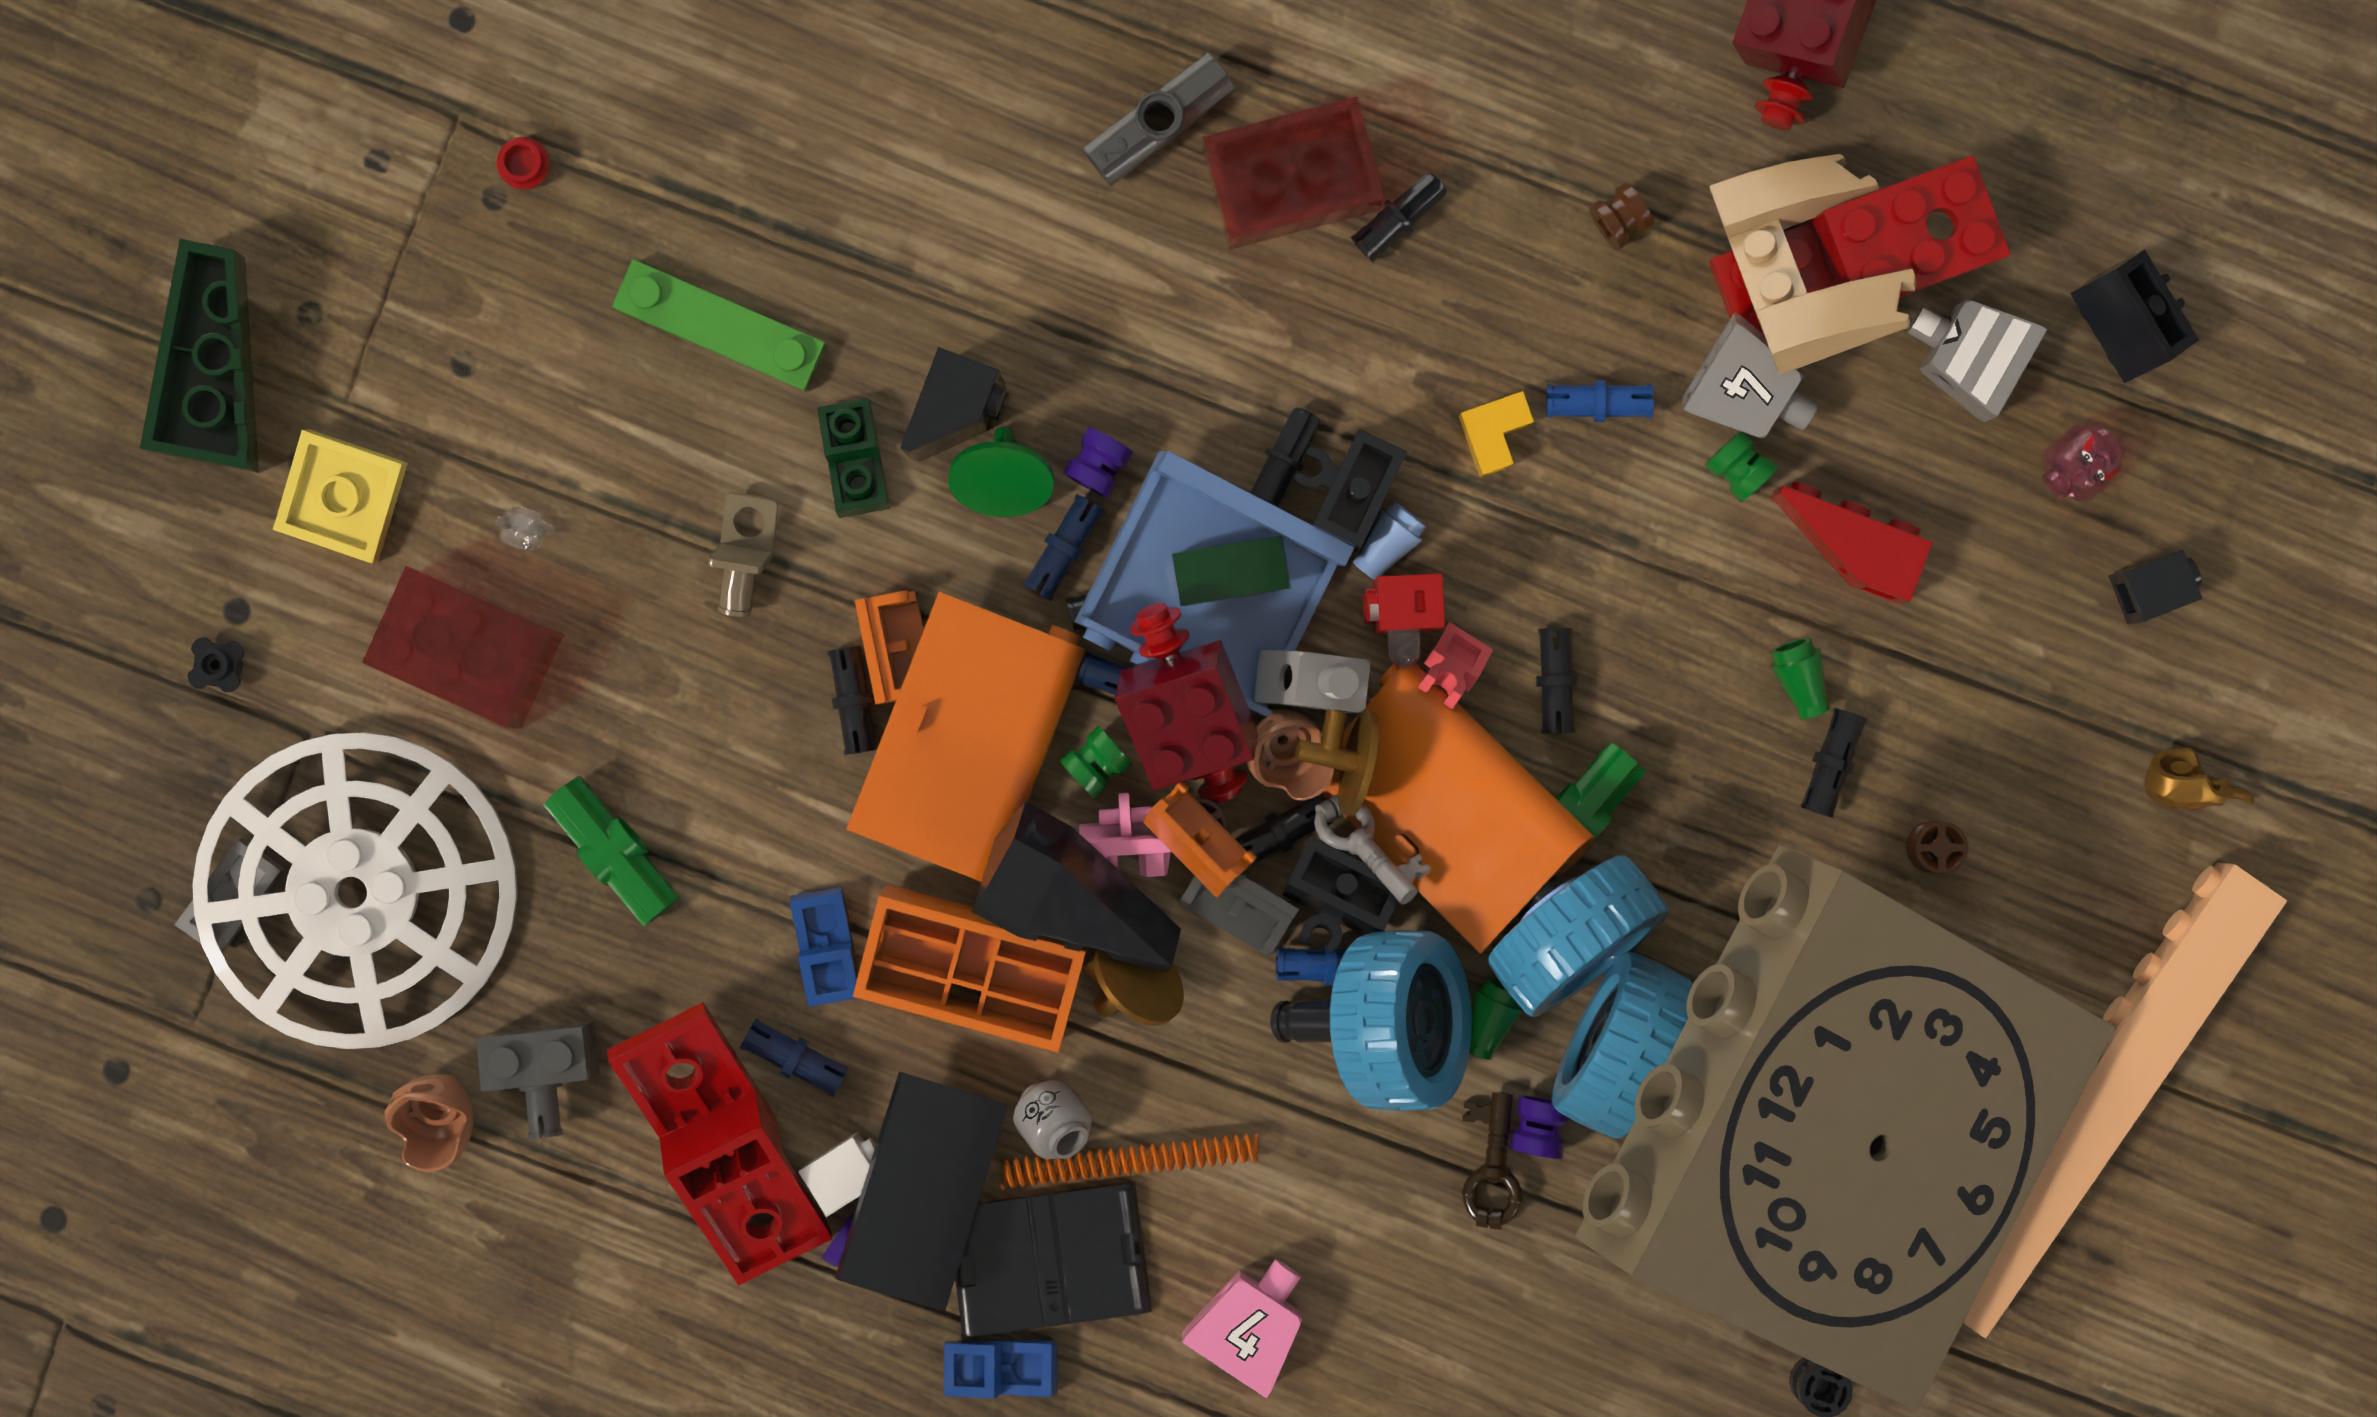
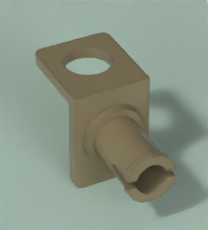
M736 492L728 493L725 498L721 542L710 555L708 566L724 569L721 597L718 605V611L724 615L746 617L750 616L752 612L751 601L755 574H760L773 557L779 502L776 499ZM745 507L757 509L764 518L765 525L763 531L754 536L743 534L735 524L737 512Z

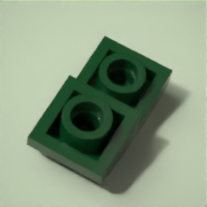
M869 398L817 407L824 455L829 466L835 510L838 517L844 518L890 509L879 442Z
M1283 536L1172 554L1180 605L1184 607L1292 589Z

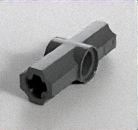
M1207 53L1159 91H1153L1145 95L1134 110L1085 146L1083 151L1099 175L1112 187L1161 148L1173 145L1180 138L1183 131L1232 95L1236 88L1219 62ZM1155 109H1164L1172 114L1174 122L1164 131H1155L1146 125V116Z

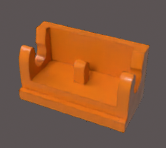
M905 590L854 600L875 704L877 705L896 702L924 631L916 591L908 592Z
M1180 782L1166 798L1161 799L1151 808L1142 822L1217 898L1256 860L1257 856L1251 850L1247 852L1188 792L1190 788L1184 782Z

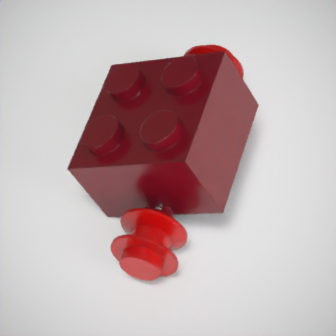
M1876 0L1747 1L1732 43L1746 65L1782 73L1781 76L1765 79L1762 83L1763 87L1770 92L1767 101H1757L1754 105L1755 109L1762 114V122L1782 130H1790L1792 124H1803L1805 122V117L1798 111L1800 103L1811 102L1813 95L1806 85L1802 83L1803 79L1845 88Z
M1165 603L1149 605L1136 614L1137 620L1131 625L1130 632L1134 636L1145 637L1146 641L1139 647V654L1143 657L1158 660L1121 671L1114 697L1153 790L1193 778L1204 779V782L1197 791L1199 797L1212 799L1216 803L1231 800L1241 792V787L1248 779L1246 771L1233 769V766L1254 760L1258 732L1221 640L1179 652L1190 636L1187 629L1175 628L1174 623L1181 616L1180 609L1177 607H1167Z

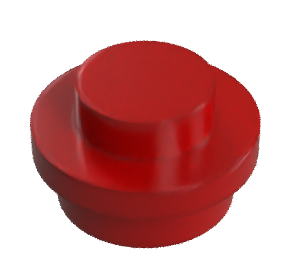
M529 137L513 138L505 143L498 153L497 169L499 175L509 186L515 189H534L546 180L550 172L551 162L549 154L544 146L535 139Z

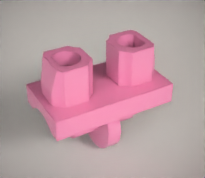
M1119 793V808L1099 810V823L1079 824V834L1118 870V856L1138 854L1140 875L1156 877L1168 874L1171 851L1142 822L1151 810V806L1131 808L1129 793Z

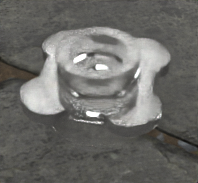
M513 507L512 511H505L503 517L497 516L494 521L497 526L501 527L499 535L501 541L526 550L540 549L545 534H552L554 531L553 525L542 521V514L523 507Z

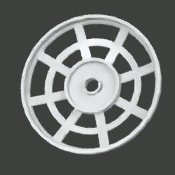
M366 732L330 734L299 742L271 755L247 772L223 798L206 827L197 852L192 884L194 917L202 947L216 975L233 997L259 1020L285 1035L315 1045L343 1049L382 1047L412 1039L439 1026L465 1007L487 983L503 957L514 926L518 899L517 869L509 836L495 807L480 787L454 763L427 747L394 736ZM344 749H367L392 753L415 761L431 770V772L412 796L380 783L347 781ZM322 753L324 785L313 787L292 797L278 807L269 817L244 799L258 783L276 770L303 757ZM448 784L464 797L479 817L491 842L495 859L462 864L460 853L451 834L439 818L429 810ZM349 797L375 799L393 805L400 809V811L382 834L369 829L353 828ZM327 801L330 832L316 838L307 846L281 828L300 811L316 803ZM231 816L254 834L241 865L238 898L208 902L207 884L211 858L221 830ZM417 823L424 827L436 843L444 860L445 867L415 871L413 863L400 845ZM269 846L292 863L287 876L285 892L255 896L257 869L264 850ZM346 877H356L366 886L367 897L359 907L347 906L339 898L338 888ZM498 880L499 903L495 927L486 952L478 965H475L450 948L457 937L463 920L466 903V885ZM449 888L447 914L438 937L434 938L411 922L417 908L419 893ZM289 913L294 926L303 936V939L286 962L268 942L258 917ZM242 920L244 930L254 951L267 968L276 975L259 1000L243 986L228 966L216 942L212 927L213 923ZM398 939L423 956L403 974L386 982L377 983L372 956L373 952L388 946ZM321 950L334 955L350 956L355 987L328 985L310 979L304 974ZM436 966L464 983L452 997L430 1013L403 1026L387 1029L381 999L391 997L412 987L430 974ZM294 988L304 994L325 1001L358 1003L365 1033L343 1034L320 1031L293 1022L277 1012Z

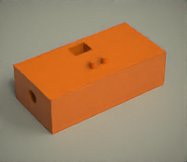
M891 884L885 886L877 900L853 997L1059 1053L1088 950L1087 946H1084L1079 952L1064 948L1063 941L1041 935L1036 941L1020 938L972 912V906ZM953 984L982 991L979 1004L951 997Z

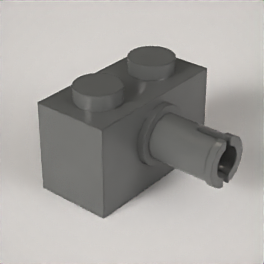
M594 1022L496 1032L476 1038L481 1092L519 1088V1092H525L529 1126L528 1139H538L545 1135V1138L562 1135L563 1130L560 1124L557 1087H561L562 1083L589 1080L600 1074Z

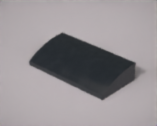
M903 1072L898 1073L835 1279L885 1295L946 1311L1008 1104Z

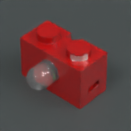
M1442 573L1377 576L1371 582V589H1366L1362 593L1364 624L1373 623L1374 635H1388V654L1390 661L1396 667L1406 669L1418 662L1420 657L1419 633L1437 632L1445 628Z

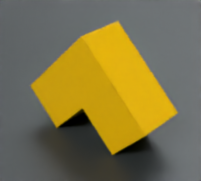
M1523 391L1467 410L1458 416L1479 477L1481 478L1504 470L1514 464L1504 435L1531 426L1534 423Z

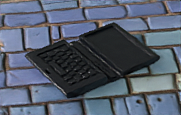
M1135 1181L1057 1191L1056 1194L1027 1198L1024 1196L978 1203L955 1278L962 1336H983L1151 1312L1152 1306ZM1139 1241L1140 1253L1135 1252L1134 1242Z

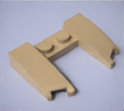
M1841 154L1786 162L1751 171L1709 186L1779 375L1910 326L1909 314L1897 312L1900 292L1916 290L1917 282L1913 269L1854 280L1811 293L1806 291L1783 230L1813 219L1826 209L1879 190L1877 181L1870 175L1859 179L1845 169L1846 160Z

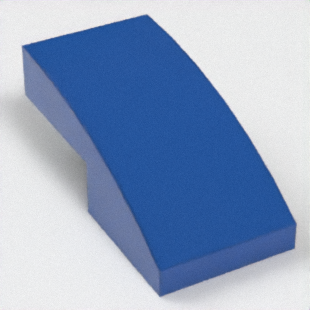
M843 886L791 895L790 906L800 950L798 960L808 1007L856 999V997H853L858 971Z
M981 1339L947 1341L944 1343V1396L995 1399L999 1395L1052 1397L1057 1394V1340Z

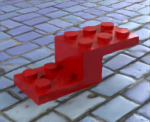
M1974 155L1826 209L1811 222L1784 231L1807 293L1854 280L1913 269L1917 282L1916 290L1901 291L1900 300L1911 293L2011 256ZM1931 212H1942L1951 219L1953 230L1948 239H1936L1928 232L1926 220ZM1733 251L1712 258L1709 261V265L1729 318L1731 319L1735 312L1763 333Z
M704 1002L607 1050L608 1062L659 1137L664 1176L738 1286L833 1239L830 1225L783 1153L774 1112ZM677 1063H688L695 1067V1070L684 1078H676L667 1074L669 1068ZM758 1213H768L774 1216L773 1220L764 1226H755L747 1223L750 1217Z

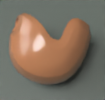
M1283 708L1274 709L1272 713L1264 717L1257 724L1258 737L1255 757L1253 761L1247 762L1248 768L1255 779L1267 787L1284 789L1295 800L1314 798L1329 786L1335 776L1336 769L1295 760L1296 747L1300 739L1321 743L1323 729L1318 724L1298 711ZM1281 735H1285L1284 739L1278 740Z
M448 1074L424 1075L408 1081L393 1092L390 1102L384 1111L388 1129L399 1135L405 1142L402 1154L403 1161L407 1166L418 1171L434 1172L454 1164L463 1154L473 1131L474 1111L469 1094L456 1077Z

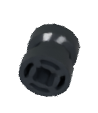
M1804 1357L1795 1363L1790 1372L1789 1384L1792 1393L1809 1412L1818 1417L1837 1416L1847 1409L1852 1400L1853 1388L1850 1379Z

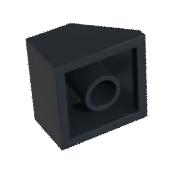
M938 347L900 446L903 452L910 459L921 462L987 432L991 420L999 423L1010 393L1006 392L1007 387L1004 386L1005 382L1000 371Z

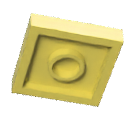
M311 429L302 430L273 530L372 564L379 562L408 463Z

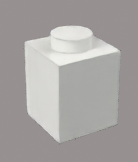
M856 1132L800 1169L799 1174L826 1217L861 1195L876 1147V1143L872 1138L864 1141L859 1132Z

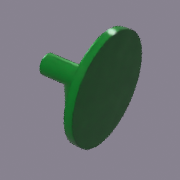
M999 427L994 431L993 442H984L968 447L953 459L948 471V486L953 496L972 511L993 517H1016L1039 509L1049 500L1054 487L1053 470L1039 453L1014 443L1015 432L1013 429Z

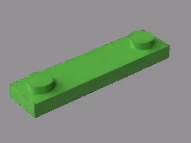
M634 259L630 263L612 305L613 309L804 392H807L827 346L825 342Z

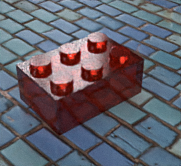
M1357 96L1203 136L1202 150L1229 250L1380 211L1382 208L1384 195Z
M405 566L362 663L501 726L522 729L564 633L424 570Z

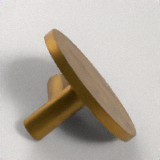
M1326 710L1321 743L1300 739L1296 747L1295 760L1341 770L1338 788L1339 810L1342 815L1352 817L1362 806L1372 779L1379 743V720L1377 714L1373 711L1365 710L1364 713H1361L1352 728L1346 749H1342L1347 713L1338 710Z
M1095 949L1094 956L1083 967L1086 973L1104 992L1094 1003L1096 1012L1104 1018L1110 1017L1119 1010L1136 1022L1150 1026H1159L1171 1021L1183 1006V984L1174 963L1168 972H1163L1113 960L1106 951Z

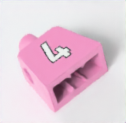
M1277 1259L1273 1261L1260 1283L1244 1272L1238 1271L1186 1326L1182 1332V1343L1267 1399L1302 1321L1301 1311L1286 1301L1300 1280L1301 1275Z

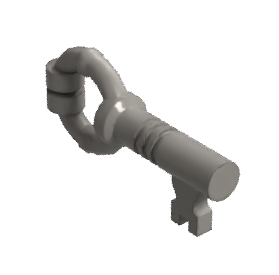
M1338 794L1316 805L1314 824L1319 839L1335 849L1349 851L1352 855H1358L1401 904L1408 903L1416 896L1417 889L1412 884L1414 878L1422 879L1429 875L1431 871L1428 864L1421 866L1423 859L1419 854L1411 858L1408 864L1396 866L1373 841L1376 826L1368 807L1362 804L1359 811L1355 814L1356 818L1362 822V828L1355 830L1348 838L1334 834L1333 830L1327 825V823L1342 816L1338 805Z

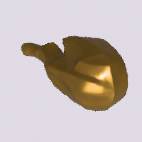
M2191 748L2167 750L2157 753L2153 756L2144 779L2146 795L2155 803L2168 809L2185 808L2196 811L2212 805H2224L2225 800L2239 799L2248 804H2254V797L2249 791L2232 787L2225 778L2210 781L2208 776L2204 775L2197 753Z

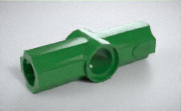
M1610 742L1589 764L1586 771L1575 784L1573 782L1569 783L1557 795L1556 799L1597 838L1611 821L1612 815L1610 813L1646 771L1629 754L1613 742Z
M577 776L563 785L543 804L577 845L578 849L576 852L586 868L603 885H610L623 904L643 926H647L681 898L646 855L648 852L647 847L637 833L621 817H615L602 799L596 795L582 776Z

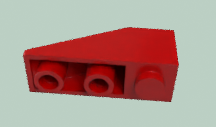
M1792 482L1790 488L1782 486L1773 491L1771 498L1849 586L1896 604L1911 602L1933 543L1918 537L1921 531L1920 528L1896 519H1890L1889 525L1869 518L1871 514L1870 509L1850 501L1842 500L1839 506L1820 499L1822 495L1820 490L1803 483Z

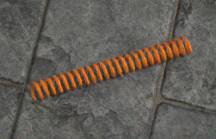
M1245 1133L1242 1146L1239 1136L1235 1134L1232 1139V1148L1229 1137L1224 1135L1222 1138V1151L1217 1137L1214 1136L1212 1138L1211 1150L1208 1140L1204 1137L1201 1141V1153L1197 1140L1192 1139L1190 1152L1187 1142L1182 1140L1180 1143V1156L1177 1144L1174 1141L1170 1143V1155H1168L1166 1144L1161 1142L1159 1158L1156 1146L1151 1143L1149 1145V1161L1144 1145L1141 1144L1139 1146L1138 1160L1135 1148L1130 1145L1128 1148V1164L1124 1148L1121 1146L1118 1148L1116 1163L1114 1150L1110 1147L1107 1150V1166L1104 1153L1100 1148L1097 1151L1096 1165L1093 1152L1088 1150L1086 1153V1168L1083 1155L1079 1151L1076 1153V1170L1072 1157L1065 1159V1171L1062 1159H1055V1174L1051 1159H1045L1043 1173L1040 1157L1036 1155L1034 1158V1176L1030 1159L1027 1156L1024 1158V1172L1022 1175L1019 1159L1015 1157L1013 1160V1178L1009 1161L1005 1158L1003 1160L1002 1184L999 1187L1004 1190L1008 1180L1009 1186L1013 1189L1017 1186L1018 1181L1025 1188L1028 1184V1178L1034 1187L1038 1184L1039 1178L1045 1186L1049 1181V1175L1055 1185L1058 1183L1060 1176L1062 1181L1067 1183L1070 1173L1075 1182L1080 1179V1173L1084 1180L1088 1181L1091 1171L1093 1177L1098 1180L1101 1177V1169L1104 1176L1109 1179L1112 1168L1115 1176L1119 1178L1122 1174V1165L1128 1177L1132 1174L1133 1166L1136 1174L1140 1176L1143 1171V1163L1146 1172L1150 1175L1153 1172L1154 1164L1156 1170L1161 1173L1164 1169V1161L1169 1172H1172L1174 1169L1175 1161L1177 1168L1182 1171L1185 1166V1158L1188 1168L1192 1170L1195 1167V1155L1198 1166L1201 1169L1205 1166L1206 1156L1209 1165L1213 1168L1216 1165V1153L1221 1166L1226 1164L1227 1153L1230 1163L1234 1166L1237 1162V1150L1241 1163L1245 1164L1247 1162L1249 1151L1250 1159L1255 1164L1258 1159L1259 1135L1255 1134L1253 1136L1252 1145L1250 1135Z

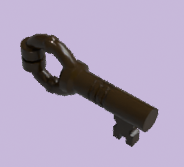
M1492 1092L1491 1104H1486L1482 1107L1478 1105V1102L1464 1101V1108L1470 1109V1114H1463L1462 1121L1474 1123L1477 1119L1481 1120L1484 1124H1489L1488 1131H1490L1488 1134L1489 1140H1487L1488 1147L1485 1163L1469 1175L1461 1193L1466 1211L1476 1221L1477 1227L1488 1228L1490 1226V1229L1501 1230L1503 1225L1515 1218L1523 1203L1522 1189L1519 1181L1506 1166V1147H1508L1507 1140H1509L1508 1133L1510 1130L1513 1094ZM1482 1181L1503 1182L1507 1186L1509 1191L1507 1200L1509 1203L1505 1209L1492 1208V1211H1490V1207L1477 1205L1475 1199L1477 1196L1476 1189Z

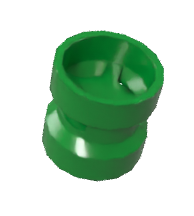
M1742 431L1735 434L1704 464L1714 476L1725 478L1730 484L1729 491L1740 503L1752 495L1779 468L1769 456L1760 455L1753 448L1754 440Z
M1099 725L1087 735V742L1080 750H1071L1060 760L1062 765L1093 799L1106 789V782L1114 774H1123L1133 765L1132 761ZM1093 761L1098 764L1096 767L1091 764Z

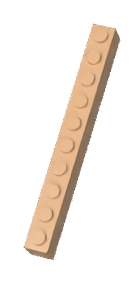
M2217 863L2214 867H2207L2199 875L2192 887L2195 895L2186 909H2180L2171 916L2162 932L2166 938L2154 954H2147L2135 968L2132 976L2136 980L2125 997L2119 996L2106 1010L2103 1020L2116 1028L1963 1322L1985 1339L2286 904V899L2237 865Z

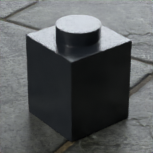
M2184 550L2165 553L2108 576L2127 624L2145 622L2203 599L2198 588L2202 585L2200 571L2192 558H2186Z

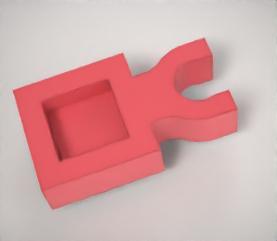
M1449 622L1424 663L1430 669L1418 688L1427 693L1433 684L1441 686L1448 695L1443 704L1453 709L1465 690L1469 692L1478 680L1493 649Z

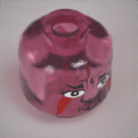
M2085 424L2074 425L2043 451L2042 462L2046 472L2042 475V480L2046 487L2059 499H2064L2068 495L2079 502L2092 500L2121 475L2122 464L2120 458L2124 456L2123 449L2116 438L2101 425L2096 424L2093 427Z

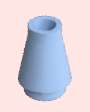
M1393 501L1387 510L1381 508L1360 553L1353 563L1366 575L1375 580L1377 576H1382L1383 573L1423 541L1420 535L1427 526L1399 503Z

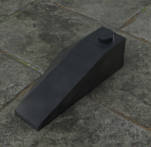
M1026 801L995 837L972 910L976 915L1020 938L1036 941L1040 935L1062 940L1066 949L1079 952L1084 946L1106 951L1113 960L1163 972H1168L1173 965L1181 928L1072 826Z

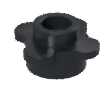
M207 637L195 640L191 646V651L195 655L194 666L188 673V681L191 686L196 689H203L207 685L216 686L223 692L228 693L238 689L241 684L239 676L243 668L242 658L245 654L242 645L236 641H228L226 644L213 643ZM214 660L220 662V668L217 670L212 668Z

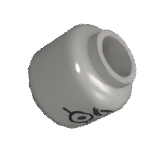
M1048 1080L1042 1083H1035L1022 1093L1014 1110L1013 1121L1017 1131L1035 1154L1043 1159H1066L1078 1153L1088 1141L1092 1118L1088 1108L1071 1086L1063 1081Z

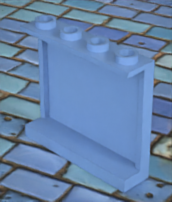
M1159 451L1074 622L1087 628L1083 636L1086 640L1109 651H1112L1115 643L1134 652L1130 659L1132 663L1142 665L1158 659L1143 657L1139 654V647L1146 640L1144 636H1134L1130 632L1131 625L1137 620L1136 614L1143 608L1156 603H1165L1167 607H1177L1181 611V616L1174 623L1175 628H1185L1190 633L1188 640L1179 652L1221 640L1252 718L1255 713L1267 717L1273 712L1267 708L1269 704L1254 702L1259 650H1296L1337 565L1346 566L1355 547L1170 451ZM1283 536L1292 589L1241 598L1235 597L1185 607L1180 605L1172 558L1173 553Z

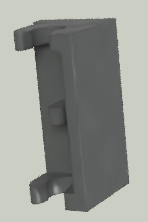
M1241 874L1217 898L1194 875L1178 901L1179 904L1255 948L1267 957L1270 953H1273L1299 910L1294 904L1244 874Z

